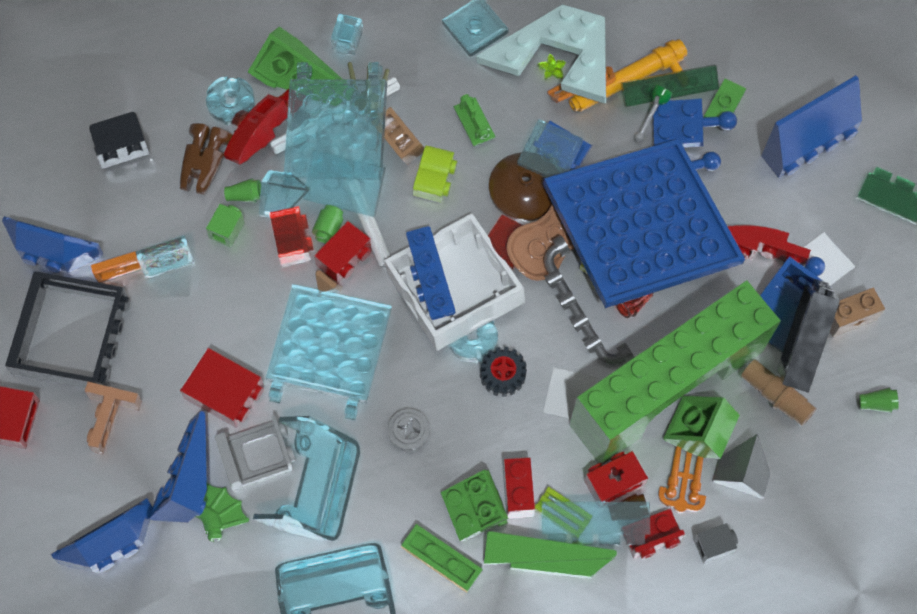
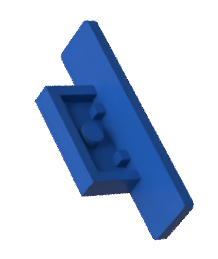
M427 226L406 232L414 266H410L413 281L418 280L420 287L416 288L419 302H425L431 320L454 315L456 313L431 228Z

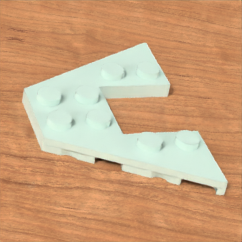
M562 4L476 56L477 63L520 76L541 43L575 53L579 57L561 82L562 90L606 104L605 17Z

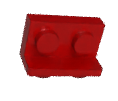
M671 508L621 527L622 534L633 559L641 556V559L649 558L656 554L655 550L665 547L666 550L675 548L681 544L680 541L685 536L684 530L679 529Z

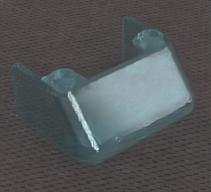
M311 416L280 417L278 422L296 431L294 439L295 450L300 456L306 458L294 506L282 505L275 514H254L253 519L281 532L323 541H335L342 531L360 457V446L355 439Z
M367 543L290 560L279 564L275 568L278 604L281 614H312L311 611L363 599L367 606L374 609H381L388 605L390 614H396L382 548L377 543Z

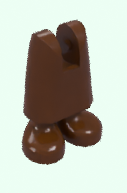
M193 123L189 128V134L193 137L192 144H186L180 175V190L189 192L194 179H197L196 194L204 196L224 157V154L219 149L221 146H227L233 135L218 127H212L210 130L205 124ZM208 139H209L208 146L205 147V150H204V149H203L204 143H205L206 141H208Z

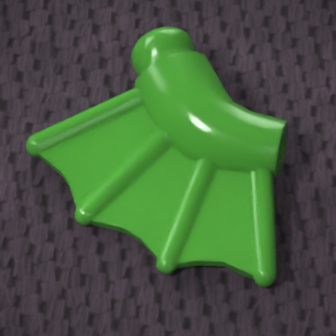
M207 483V491L203 500L206 501V506L202 514L196 516V518L202 521L210 542H214L213 539L220 541L223 529L247 523L249 518L242 512V502L232 498L228 494L226 487L217 488Z

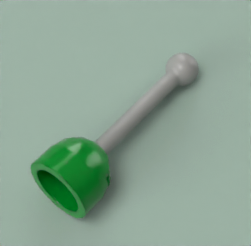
M655 85L652 91L654 105L640 131L634 135L636 141L640 142L644 139L643 134L657 107L666 104L673 95L671 91Z

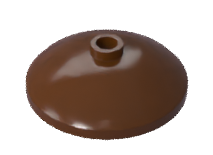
M529 152L515 153L502 159L492 170L489 178V195L495 207L505 216L518 221L538 220L548 212L552 205V201L543 185L544 178L560 173L552 162L541 155ZM529 177L531 180L526 182L522 178Z

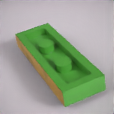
M417 524L401 545V548L466 593L469 592L483 571L481 567Z

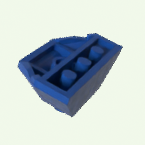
M5 216L2 219L21 260L28 265L36 266V264H40L55 273L60 271L70 273L102 258L103 252L99 243L76 238Z
M147 498L82 537L51 554L52 558L60 565L94 573L110 569L114 566L116 560L123 556L128 558L138 552V547L143 545L151 520L149 516L153 508L152 504Z

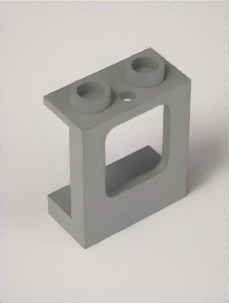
M275 415L271 416L272 422L228 437H226L225 432L215 435V440L233 491L293 470L291 462L296 459L291 445L285 446L283 438L288 436L283 422L277 423ZM270 435L276 436L283 454V461L255 472L249 471L242 451L243 445Z

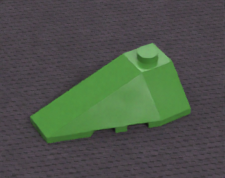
M281 27L276 28L269 34L248 70V73L267 86L286 90L291 89L311 97L312 100L335 107L343 103L352 88L300 40Z

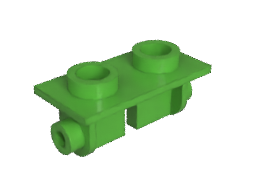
M469 94L463 95L460 98V104L453 106L473 147L496 138L476 98L470 97Z

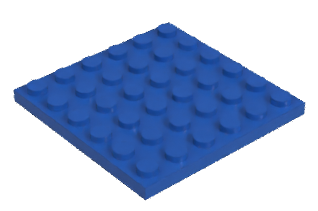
M679 139L544 178L543 185L605 308L742 265L745 261V257Z

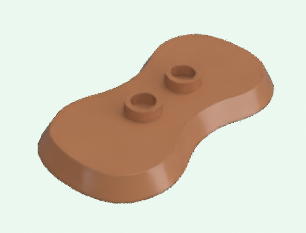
M553 203L542 218L515 229L507 242V252L513 265L519 272L531 280H545L544 276L548 272L544 265V256L547 250L554 245L553 239L562 235L570 251L575 248ZM557 254L554 258L557 269H559L565 256L561 257L560 254Z

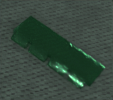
M876 167L873 174L868 173L857 199L917 225V193L913 192L916 183L897 176L894 183H892L890 179L893 173Z

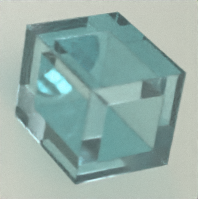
M343 14L338 15L331 36L332 50L342 55L356 54L363 33L362 19Z

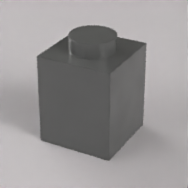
M727 523L697 533L693 539L703 564L733 554L738 544L735 531L733 529L730 530Z

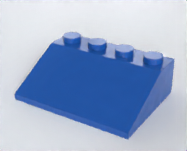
M855 75L775 122L761 157L778 178L785 174L788 176L792 175L803 163H812L819 157L820 153L825 150L830 152L839 145L840 141L844 139L848 141L858 134L857 129L862 122L859 78Z

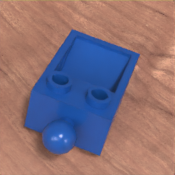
M789 257L760 295L781 320L768 342L781 353L806 281L822 280L818 276L825 271V262L820 257L809 258L805 263V267Z

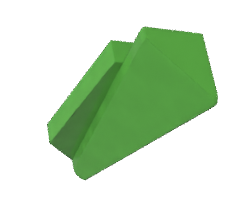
M488 531L484 564H511L510 570L590 579L600 569L615 559L617 551Z

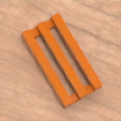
M138 250L93 264L91 269L97 282L100 283L144 269L146 264L142 262V254Z

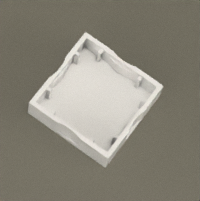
M472 213L441 229L433 236L456 313L454 315L436 320L430 319L425 302L420 303L416 288L420 287L419 281H413L410 266H414L410 247L384 260L389 278L437 351L525 303L524 287L506 261L497 254L490 238Z

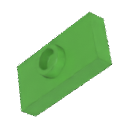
M724 79L704 117H719L725 111L734 113L745 94L746 88L728 79Z

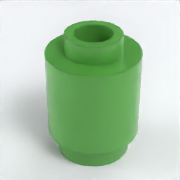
M325 205L324 209L320 210L312 229V234L317 241L326 244L340 230L344 220L341 209L333 205Z

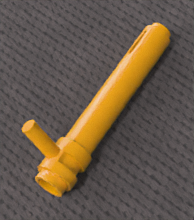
M680 39L670 40L665 43L664 47L658 46L647 56L614 72L616 80L614 83L606 86V98L659 70L664 71L668 68H671L682 88L689 85L690 81L679 65L684 57L687 56V49ZM574 95L568 100L574 112H582L599 103L579 95Z

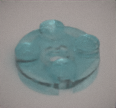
M219 78L207 90L206 106L208 112L214 119L223 122L227 126L241 122L255 107L253 89L242 78ZM228 96L230 98L236 97L235 102L232 104H227L225 98Z
M494 321L474 330L479 338L477 341H469L465 335L449 344V349L461 360L482 362L483 357L487 356L488 351H494L497 346L498 331Z

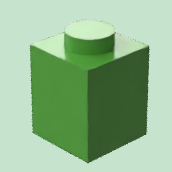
M219 204L206 227L209 239L232 248L245 224L243 214L235 206L228 205L227 207Z

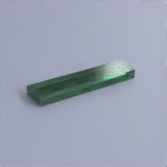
M713 64L621 82L624 106L629 107L653 102L652 91L655 85L673 93L671 98L718 90L717 65Z

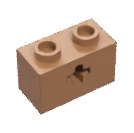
M391 107L372 122L407 166L423 153V145Z
M874 287L840 300L830 329L833 338L880 318L885 311V307Z

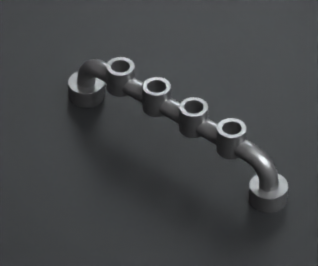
M562 235L552 240L554 245L547 250L544 256V265L548 272L544 276L551 289L557 287L561 295L557 299L564 311L569 308L574 317L570 321L577 332L581 330L584 332L587 339L583 340V343L589 353L595 352L607 364H618L623 361L626 364L635 358L628 345L624 343L618 346L617 354H609L560 271L555 266L554 258L557 254L564 257L571 253Z

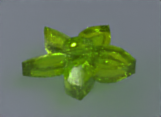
M549 54L547 62L538 63L537 66L546 70L544 74L545 80L551 78L552 75L557 79H563L562 69L566 62L563 60L555 61V58Z

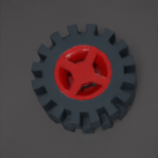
M504 346V350L496 347L494 352L492 350L488 351L487 356L483 357L480 366L482 385L486 386L488 392L492 390L495 396H498V393H501L502 397H507V393H510V395L515 394V391H519L525 382L527 373L526 361H523L521 354L517 355V350L509 351V347Z

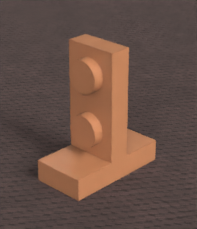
M87 382L85 393L89 399L102 402L96 408L95 418L97 420L94 428H90L88 432L87 443L93 453L103 455L119 406L139 411L142 400L138 393Z

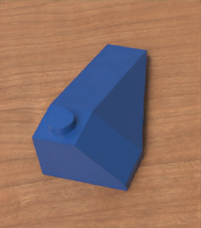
M203 411L197 413L188 423L177 448V451L181 454L175 458L167 471L171 477L166 482L164 488L160 487L149 516V519L153 521L188 523L194 517L200 516L206 506V501H203L207 491L205 412Z

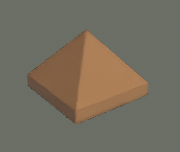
M320 270L316 271L315 275L319 294L341 292L343 290V286L327 273Z

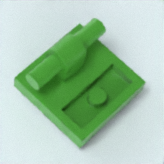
M482 470L440 492L459 541H466L495 525L502 527L508 524V516L489 470Z

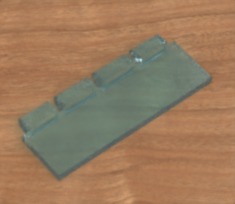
M542 502V534H548V540L567 543V534H572V544L594 545L593 534H599V545H621L620 534H626V545L645 544V534H650V502Z

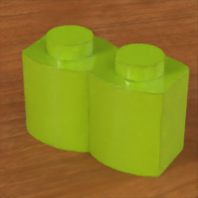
M425 146L413 186V196L442 203L443 196L448 197L451 188V182H448L449 175L455 174L458 162L454 160V152Z

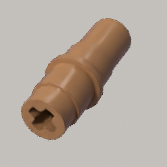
M756 359L746 367L741 375L745 381L773 404L775 410L779 409L801 426L812 417L817 409L795 388L782 385L780 377L773 374Z

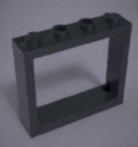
M34 271L5 367L12 375L86 388L87 382L100 385L107 383L110 373L108 368L109 361L114 359L116 354V344H114L116 336L121 334L123 328L122 315L129 307V297L124 288ZM47 289L114 301L93 377L25 365Z
M814 279L813 282L806 281L777 366L782 385L809 393L840 303V299L828 282Z

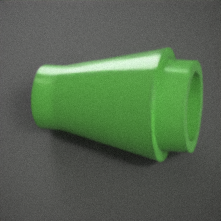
M253 178L224 188L227 202L256 203L257 200H261L263 197L260 180H254Z
M889 387L866 394H859L860 410L866 409L887 413L898 410L897 390H891Z

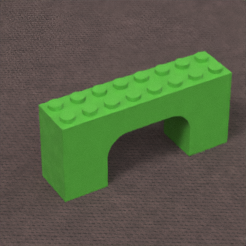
M746 280L579 395L576 399L569 426L595 460L603 465L614 455L622 452L642 438L647 425L660 412L715 373L722 380L726 379L763 353L781 320Z

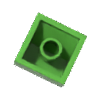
M683 396L663 439L693 455L702 458L721 459L740 415L724 397Z

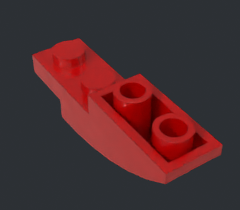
M288 89L279 97L270 94L264 97L246 115L235 130L224 152L225 159L240 165L248 161L257 151L266 147L276 137L273 129L281 125L285 119L298 112L307 103L305 94Z
M727 226L745 260H753L757 252L767 259H778L786 262L791 257L804 266L809 258L810 249L787 242L788 232L762 226Z

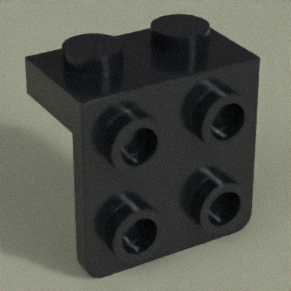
M135 112L91 124L89 127L95 146L94 150L102 169L150 154Z

